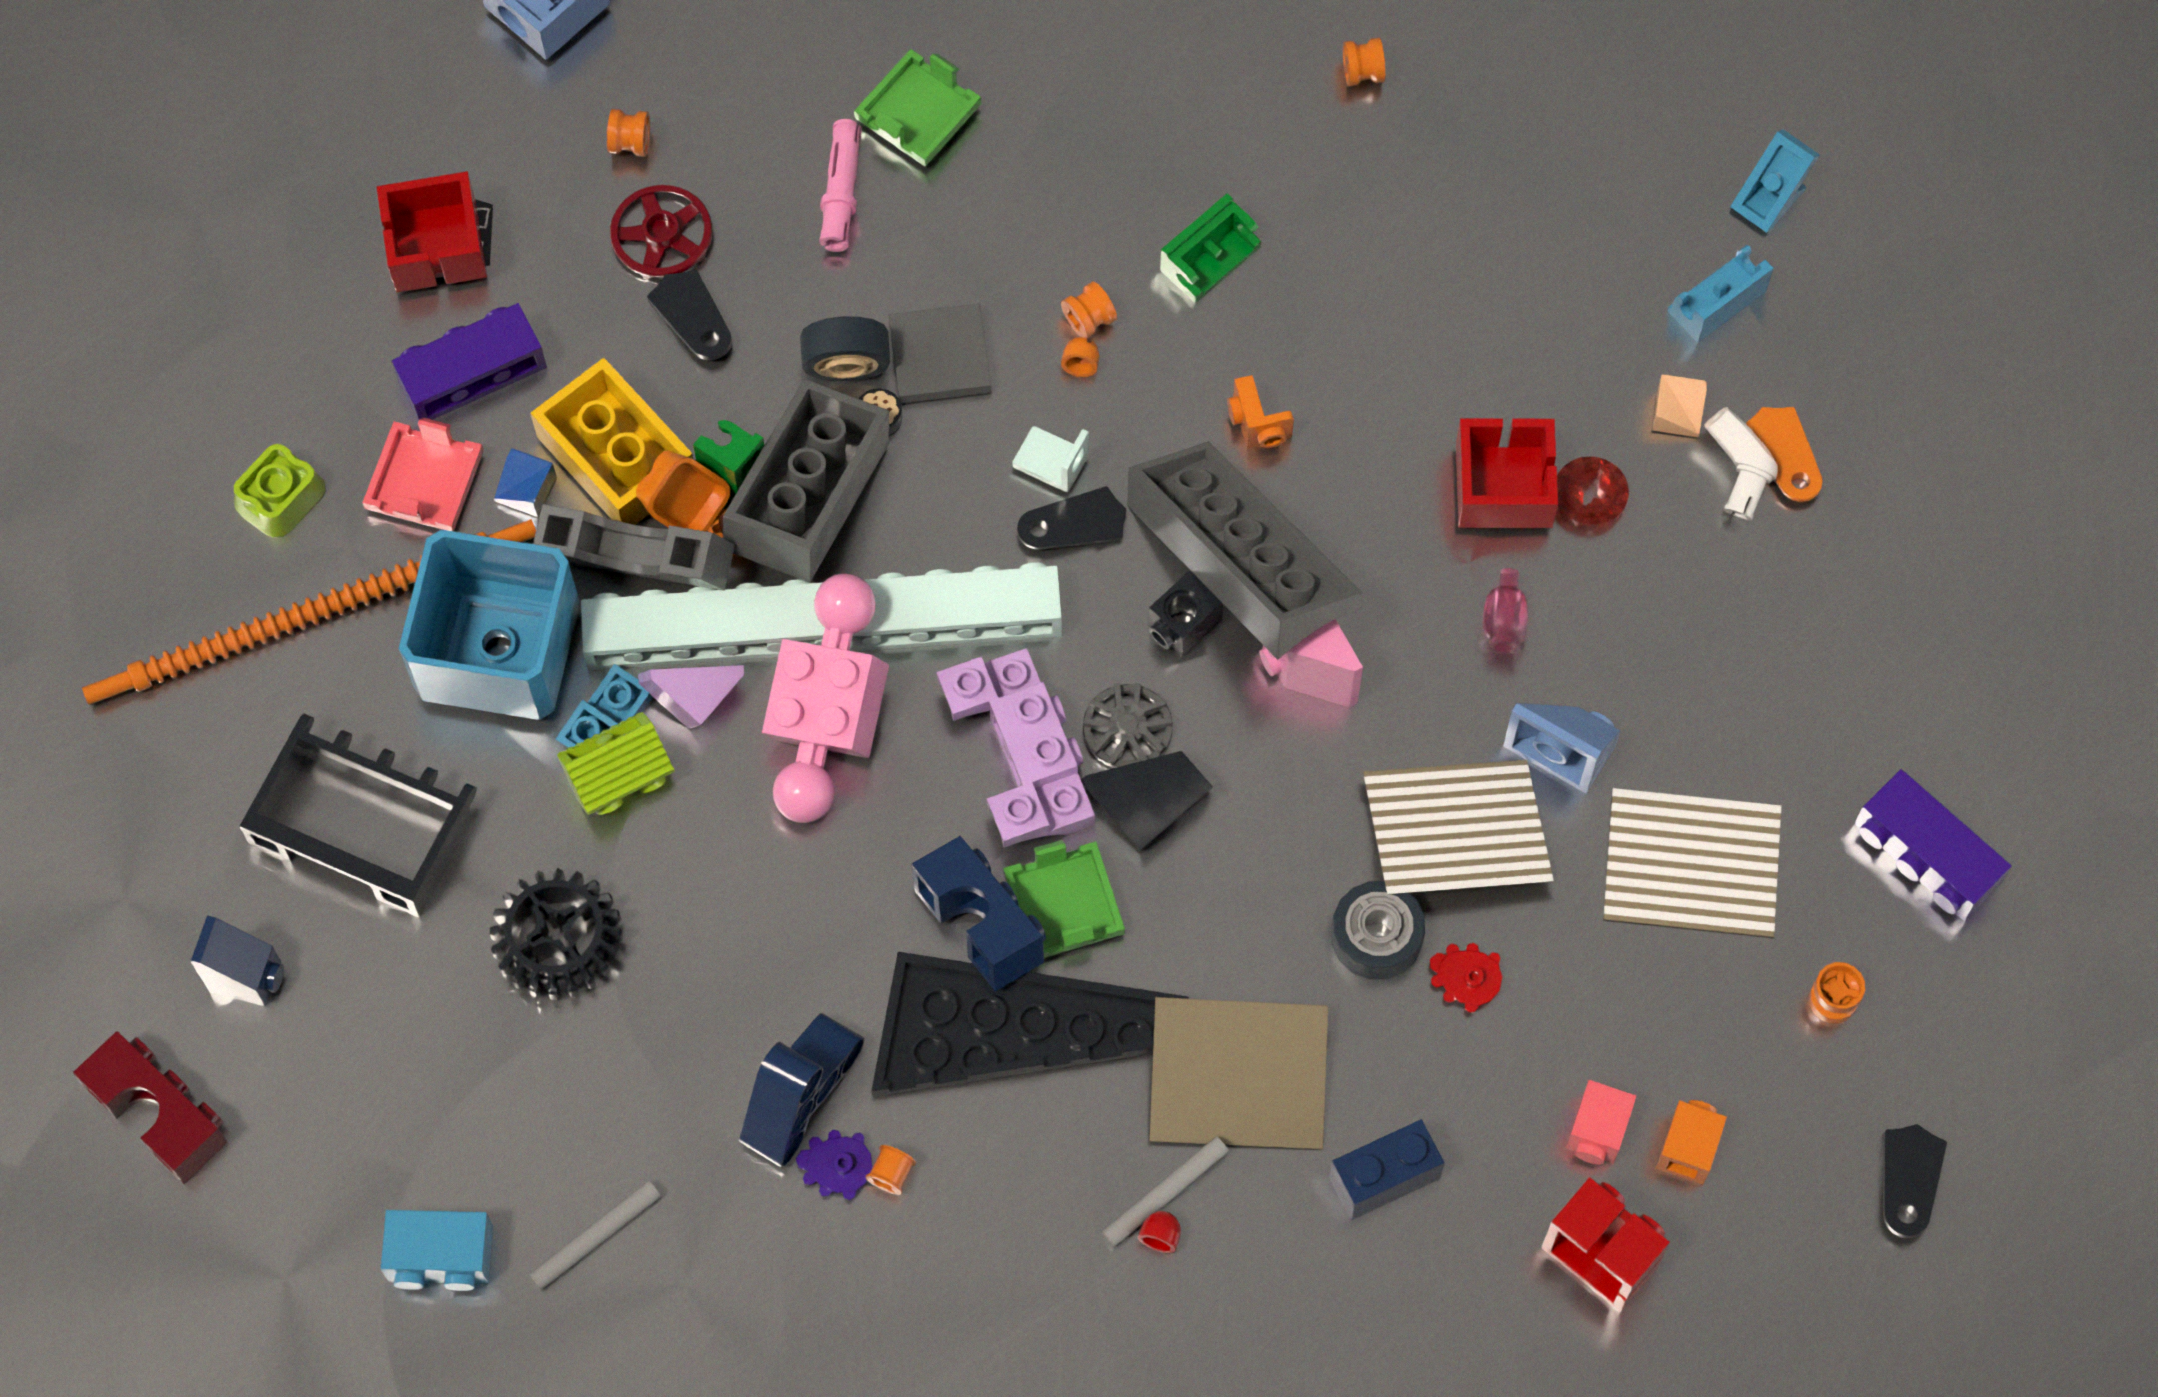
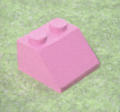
M1336 619L1304 638L1278 660L1264 645L1263 649L1259 651L1262 663L1269 675L1274 676L1277 674L1284 688L1346 707L1358 704L1363 666Z

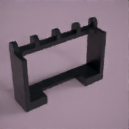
M303 713L239 826L247 842L289 861L292 860L295 853L370 885L376 899L420 917L473 819L469 807L476 795L477 787L466 783L459 796H454L433 787L438 776V770L427 767L419 780L390 768L395 758V752L384 748L375 762L347 750L352 740V734L347 731L341 730L333 743L310 734L314 717ZM310 750L451 810L413 881L272 820Z

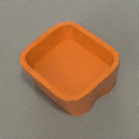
M666 450L657 457L651 472L638 484L636 497L642 502L648 513L669 528L670 525L706 532L726 505L730 497V486L723 478L696 460L677 454L674 451Z

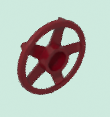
M654 185L634 192L619 205L610 224V240L616 256L626 267L647 279L651 277H664L666 274L683 273L699 261H703L710 246L713 232L711 217L703 202L691 192L671 185ZM654 193H675L687 198L691 203L672 214L661 209ZM641 197L646 215L642 225L618 227L620 218L626 208ZM698 213H701L704 222V234L698 246L681 234V228ZM619 240H636L647 243L643 265L634 261L625 253ZM668 247L690 256L685 261L674 266L656 268L664 250Z

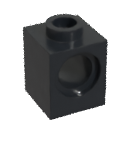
M1188 571L1149 607V632L1161 647L1165 649L1172 647L1183 657L1222 621L1223 603L1191 571ZM1184 611L1190 613L1194 618L1188 622L1181 623L1172 619L1171 615Z

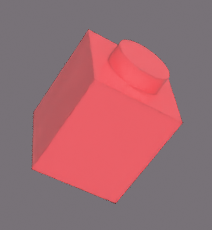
M1588 1080L1566 1148L1576 1151L1575 1155L1585 1162L1601 1165L1606 1161L1614 1164L1636 1095Z

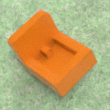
M1253 375L1234 379L1233 397L1227 398L1228 411L1232 424L1241 425L1247 448L1256 446L1272 448L1281 445L1286 439H1290L1293 435L1294 425L1292 412L1284 411L1264 416Z

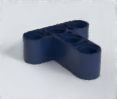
M820 1013L791 1047L780 1041L777 1042L768 1052L758 1070L739 1142L781 1168L785 1167L803 1140L809 1118L852 1067L862 1050L865 1038L827 1015Z

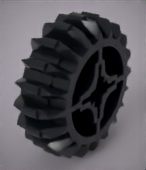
M557 868L553 874V880L546 881L543 872L537 871L535 874L537 884L529 886L527 881L519 879L517 885L521 894L516 896L513 893L505 892L503 900L508 908H496L494 910L493 916L499 924L490 927L489 934L491 939L497 941L491 947L494 958L502 959L499 964L501 973L503 975L513 974L512 983L516 988L520 989L529 983L530 994L537 997L541 994L544 987H547L550 999L556 1001L560 995V988L566 987L569 995L575 998L578 995L576 984L583 981L586 987L594 989L596 983L592 974L597 972L600 975L608 976L610 973L609 965L604 959L616 960L619 958L620 952L614 943L623 940L622 929L616 927L622 920L620 912L616 909H610L614 904L613 898L608 892L600 894L601 887L595 879L584 885L582 873L576 871L569 881H566L563 870ZM554 903L573 904L564 910H556L549 906V904ZM533 913L537 921L536 927L526 936L527 941L518 946L520 930L527 918ZM546 921L549 922L553 929L559 928L561 933L562 931L564 932L567 947L564 946L560 939L554 940L552 935L549 936ZM595 921L593 939L585 952L580 955L576 943L587 932L586 927ZM548 958H558L566 964L547 966L535 963L534 961L537 960L541 963Z

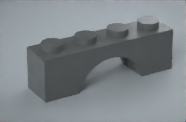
M542 504L533 542L534 545L559 548L569 564L725 591L735 544L711 532L670 525L666 529L638 526L597 516L586 511Z

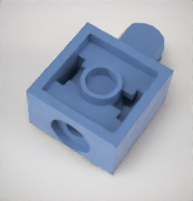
M483 0L484 7L546 60L611 4L610 0Z

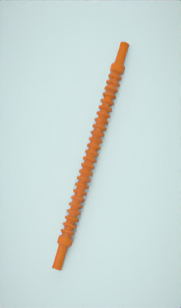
M532 519L489 535H486L485 532L474 535L525 542L535 538L536 529ZM422 554L420 555L419 562L414 563L412 559H408L407 566L401 567L399 564H395V570L392 572H388L384 568L382 569V575L379 577L370 573L368 581L363 582L361 578H357L355 586L350 587L348 583H344L343 590L337 591L335 588H331V594L328 596H324L320 592L317 595L318 599L315 601H311L309 597H306L304 605L299 606L296 602H293L292 609L286 611L284 607H280L279 614L277 615L267 612L266 619L264 620L254 617L253 624L247 625L246 622L242 621L240 623L241 628L238 630H234L232 626H229L227 628L228 633L224 635L216 631L214 633L215 638L208 640L206 636H203L200 644L189 641L187 649L176 646L175 653L169 654L165 650L162 653L163 657L160 659H156L154 655H151L149 658L150 662L144 664L142 660L127 665V671L82 687L86 701L90 705L133 688L137 692L152 687V681L154 680L163 683L166 675L177 678L179 670H183L188 674L190 673L191 666L196 665L201 669L203 668V662L206 660L215 664L217 656L222 655L224 659H228L230 651L235 650L237 654H241L242 647L248 645L250 649H254V643L257 641L267 644V638L270 636H274L275 639L279 640L281 638L280 633L283 631H287L289 635H292L293 628L299 626L302 630H305L306 623L311 621L314 625H318L319 618L321 617L331 620L332 613L334 612L344 615V609L347 607H351L352 610L356 611L358 609L357 604L361 602L369 606L370 599L376 597L379 601H382L383 594L385 593L395 596L396 589L398 588L408 591V585L416 582Z

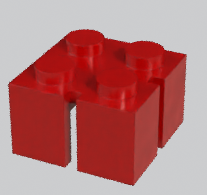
M468 171L376 186L381 223L384 229L383 237L387 265L396 293L437 286L436 278L444 277L446 284L487 278L476 200Z
M1460 418L1456 439L1458 528H1553L1558 507L1557 466H1554L1556 460L1555 419L1512 418L1507 447H1499L1503 429V418Z
M1589 1177L1552 1220L1542 1249L1621 1312L1658 1268L1670 1241L1664 1237L1665 1231L1651 1217L1644 1214L1640 1217L1635 1213L1630 1214L1625 1209L1624 1197L1613 1186L1606 1182H1601L1599 1185Z

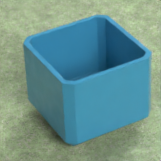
M439 530L426 538L398 648L413 687L420 698L426 702L541 720L552 713L555 709L580 605L568 560L559 548L460 532ZM494 637H505L511 642L509 649L497 656L488 654L485 651V646Z

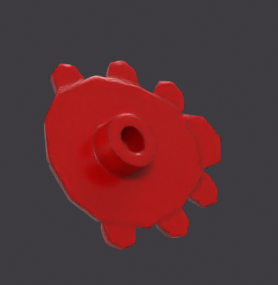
M1451 943L1446 948L1447 955L1437 952L1430 958V969L1437 973L1431 978V984L1436 988L1444 986L1446 989L1443 995L1444 1000L1449 1003L1455 1000L1465 1003V1010L1469 1013L1475 1012L1478 1006L1490 1002L1501 988L1503 976L1499 967L1501 960L1499 954L1492 952L1487 956L1485 953L1479 952V947L1475 943L1468 944L1464 951H1460L1456 944Z

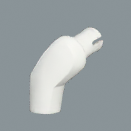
M1725 407L1712 416L1704 424V427L1731 458L1736 466V471L1739 472L1724 511L1732 514L1734 511L1733 516L1752 521L1765 484L1776 480L1778 465L1769 449L1752 429L1728 407Z

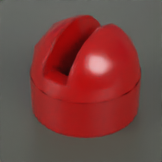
M1158 1211L1149 1215L1142 1224L1138 1240L1153 1250L1163 1253H1174L1181 1236V1226L1177 1217L1165 1211Z

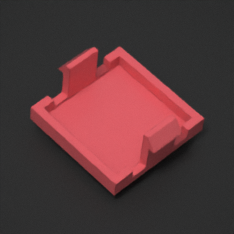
M420 419L418 422L420 431L411 429L410 425L394 421L362 502L364 509L454 532L484 452L482 444L467 440L464 443L455 441L450 433L451 424L432 419Z

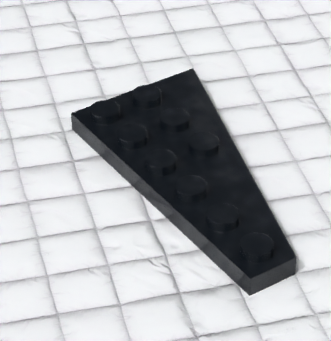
M898 952L871 1090L872 1097L1153 1054L1155 998L1189 999V997L1027 972L999 990L994 991L973 963Z

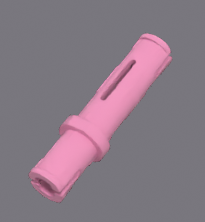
M840 119L833 124L826 194L821 197L820 209L823 212V224L819 243L821 246H825V249L832 252L844 251L849 247L850 220L857 208V200L853 197L862 127L851 119Z

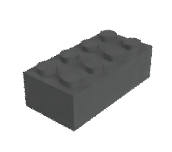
M803 379L723 515V539L735 544L733 554L810 583L888 446L889 410Z

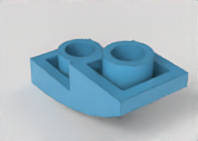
M614 664L588 703L582 699L556 737V740L566 747H574L577 743L592 738L594 734H600L603 730L617 725L620 721H626L629 717L643 712L653 696L639 684L637 678Z

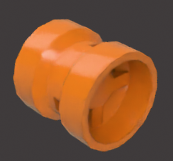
M1834 962L1826 965L1819 972L1809 993V1006L1813 1014L1820 1020L1830 1024L1845 1022L1853 1016L1865 993V980L1861 972L1845 962Z

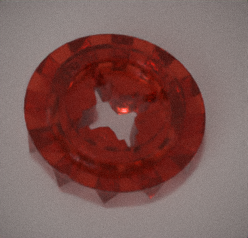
M1592 456L1577 458L1567 463L1557 475L1560 515L1565 514L1573 520L1575 526L1586 524L1592 525L1596 529L1601 524L1607 522L1614 523L1616 518L1626 508L1629 497L1628 482L1622 471L1606 459ZM1595 479L1599 480L1597 495L1602 499L1594 498L1587 506L1583 505L1584 493L1579 488L1587 490L1590 485H1593Z

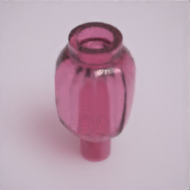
M1505 568L1500 571L1499 586L1489 592L1484 605L1483 634L1489 641V649L1497 654H1512L1516 652L1517 645L1523 642L1527 635L1528 601L1524 593L1518 588L1519 571L1512 568Z

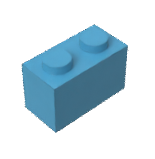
M386 1210L381 1271L388 1282H394L395 1287L408 1290L424 1288V1283H444L445 1288L457 1291L473 1290L475 1284H489L493 1224L487 1212Z

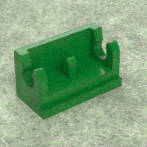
M1226 193L1161 249L1160 271L1196 303L1261 247V240L1253 233L1259 227L1233 201V198Z
M720 420L718 421V427L723 433H727L732 437L731 442L725 446H719L714 440L701 435L693 444L696 461L723 478L730 486V497L727 501L730 504L765 444L764 438L759 434L755 433L752 436L733 422Z

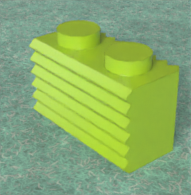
M643 712L629 717L626 721H620L617 725L603 730L600 734H594L592 738L585 739L574 747H568L566 751L557 754V758L579 804L587 815L594 812L598 815L610 813L622 805V798L637 790L641 793L654 791L666 782L665 776L675 772L654 725Z

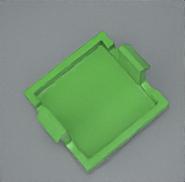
M910 49L854 110L855 119L923 166H926L982 104L981 96L969 88L965 90L957 84L956 74L959 68L939 54H932L930 56V65L924 62V57Z
M1063 840L1033 848L1035 862L1022 866L1019 863L1003 868L1005 880L1014 891L1018 900V906L1026 916H1035L1045 931L1046 940L1043 941L1044 958L1125 934V927L1096 841L1081 845L1079 849L1067 853Z

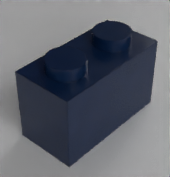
M1420 1119L1332 1160L1329 1178L1352 1221L1439 1180L1445 1162L1423 1120Z

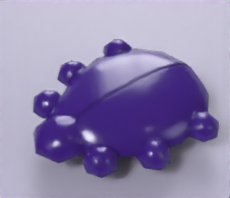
M838 1130L830 1131L828 1133V1140L824 1142L819 1137H812L809 1140V1147L811 1149L801 1150L796 1157L798 1168L808 1171L802 1178L804 1183L808 1185L815 1182L819 1183V1192L822 1196H829L834 1191L836 1193L842 1192L845 1199L851 1200L854 1198L856 1190L867 1182L866 1174H870L873 1168L871 1153L864 1144L865 1137L861 1133H854L852 1138L842 1137Z

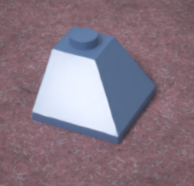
M1516 703L1511 712L1503 746L1587 794L1614 751L1620 730L1614 727L1610 719L1595 711L1588 713L1579 707Z

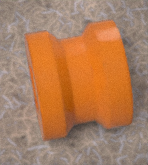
M1380 37L1371 38L1367 44L1358 45L1354 41L1343 42V65L1348 87L1357 86L1363 80H1371L1375 84L1385 82V58Z
M611 109L607 126L608 153L619 155L622 151H632L635 156L646 157L650 140L649 112L638 111L635 115L625 114L621 109Z
M1094 281L1084 286L1083 293L1079 296L1070 295L1061 301V307L1067 321L1080 337L1089 338L1095 334V329L1099 325H1109L1117 320V313L1112 301L1103 288Z

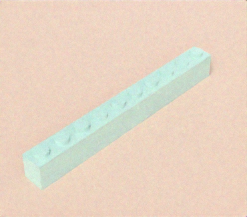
M1027 563L1019 569L1000 570L994 566H982L975 568L972 572L952 573L949 570L937 569L921 576L905 577L900 573H886L880 575L877 579H865L864 581L871 587L875 596V613L870 623L863 630L853 634L849 651L1062 637L1057 566H1046L1043 563ZM796 579L787 581L781 586L763 587L757 583H744L738 585L735 589H725V591L694 587L688 592L682 593L648 590L641 593L640 596L621 597L614 593H602L594 596L593 599L581 600L583 655L588 671L611 669L614 664L620 668L773 658L779 656L782 639L821 646L825 627L816 616L814 600L816 592L822 583H809Z

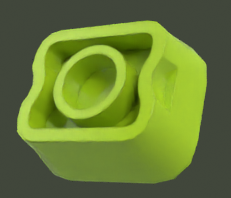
M273 444L235 482V510L264 534L272 538L283 537L291 532L321 500L326 491L325 481L310 464L297 458L287 447L281 444Z

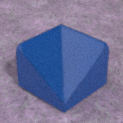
M511 448L494 497L495 502L538 517L542 504L545 503L557 478L553 463Z

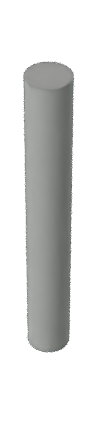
M1216 1136L1102 1231L1103 1236L1113 1247H1116L1140 1227L1149 1215L1158 1212L1229 1152L1228 1148Z
M650 1181L646 1182L532 1271L529 1276L539 1289L542 1290L660 1198V1193Z

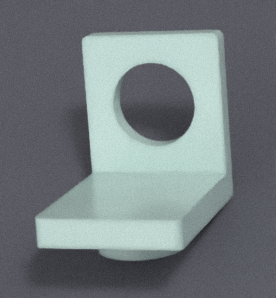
M1033 426L1012 462L1013 468L1068 493L1089 456V431L1082 429L1075 443L1072 444Z

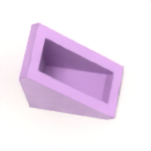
M744 666L650 669L638 674L639 684L683 725L690 729L701 725L744 676Z

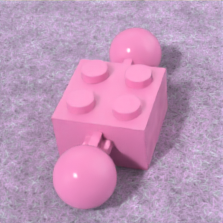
M852 574L834 575L825 580L816 592L814 600L815 613L819 622L825 627L821 646L782 639L763 724V734L779 742L799 745L796 762L782 769L773 785V799L777 809L786 818L798 823H809L820 819L829 811L835 795L834 784L831 776L824 769L827 751L864 758L870 757L889 670V664L874 655L849 651L853 634L863 630L870 623L876 608L875 596L871 587L862 578Z

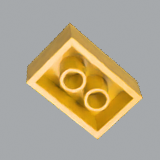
M602 358L530 413L537 438L604 512L615 521L636 525L649 515L642 502L636 497V489L640 481L651 472L654 461L663 451L671 450L693 459L692 452L605 358Z

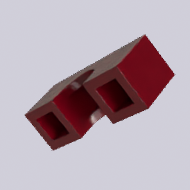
M116 1031L73 1071V1074L82 1086L116 1119L130 1106L138 1102L150 1101L159 1104V1114L156 1122L140 1139L148 1150L185 1184L228 1143L218 1129L224 1122L204 1101L196 1107L184 1095L190 1091L189 1087L171 1069L167 1070L164 1074L160 1073L151 1064L157 1057L139 1038L135 1037L128 1042Z

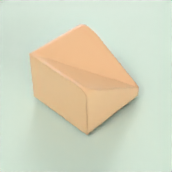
M1662 374L1657 389L1652 431L1699 437L1707 382Z

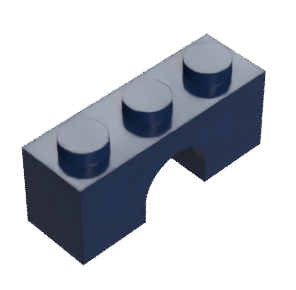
M960 835L912 863L914 891L940 923L962 913H973L984 918L980 923L966 930L967 953L970 961L994 991L999 990L1044 963L1043 941L1046 940V934L1042 925L1035 916H1026L1020 909L1017 897L1007 882L1002 881L999 883L991 873V867L987 858L980 849L975 848L972 850Z

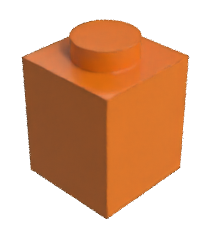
M1679 1100L1655 1169L1703 1185L1710 1172L1727 1116L1718 1114L1717 1109L1706 1102L1690 1100L1686 1103Z

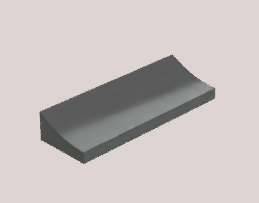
M1209 441L1129 467L1127 506L1277 660L1317 629L1349 612L1361 608L1363 592Z

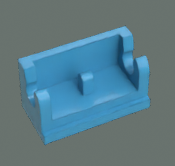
M1746 245L1737 251L1736 256L1689 292L1679 294L1674 298L1673 304L1668 307L1667 311L1697 343L1767 291L1774 268L1766 260L1755 266L1749 257L1751 254L1750 246Z

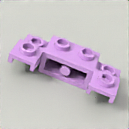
M1027 648L985 663L981 656L936 672L938 683L942 687L954 721L973 714L990 711L991 722L1018 786L1012 790L987 798V806L989 811L992 812L1004 847L1043 836L1069 835L1095 825L1094 811L1078 775V766L1083 764L1081 751L1074 737L1066 738L1061 726L1062 723L1066 722L1062 704L1057 695L1049 697L1044 682H1040Z

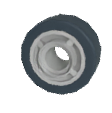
M1368 881L1353 887L1340 899L1333 915L1332 946L1338 959L1351 972L1368 979H1388L1405 972L1417 960L1425 937V915L1418 900L1410 893L1387 894L1385 881ZM1372 923H1381L1386 925L1391 933L1385 937H1375L1367 932L1366 927Z

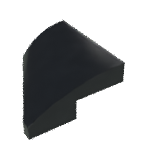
M1182 751L1088 774L1081 779L1086 789L1139 850L1143 849L1213 788Z

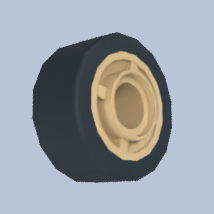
M852 316L826 318L811 323L802 330L800 335L802 369L807 375L816 379L826 381L864 380L884 372L890 364L889 332L883 323L874 319Z

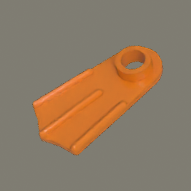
M1762 407L1746 424L1769 449L1778 465V472L1774 481L1782 493L1791 500L1804 502L1815 498L1822 488V476L1795 408ZM1803 479L1809 486L1799 489L1792 484V481Z

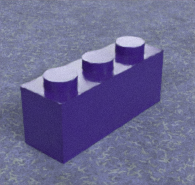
M519 303L508 308H496L477 322L466 327H454L448 330L441 338L424 346H412L403 351L399 357L391 360L398 382L418 421L422 418L436 419L547 368L542 347Z
M1902 769L1862 807L1855 822V825L1859 827L1861 836L1868 844L1876 849L1882 848L1896 860V865L1903 875L1912 881H1920L1933 893L1935 902L1944 911L1950 914L1956 913L1964 921L2004 881L2012 867L2010 863Z

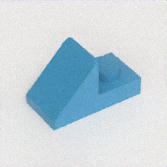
M1784 129L1778 131L1730 207L1766 233L1769 232L1805 191L1806 186L1803 184V181L1820 154Z

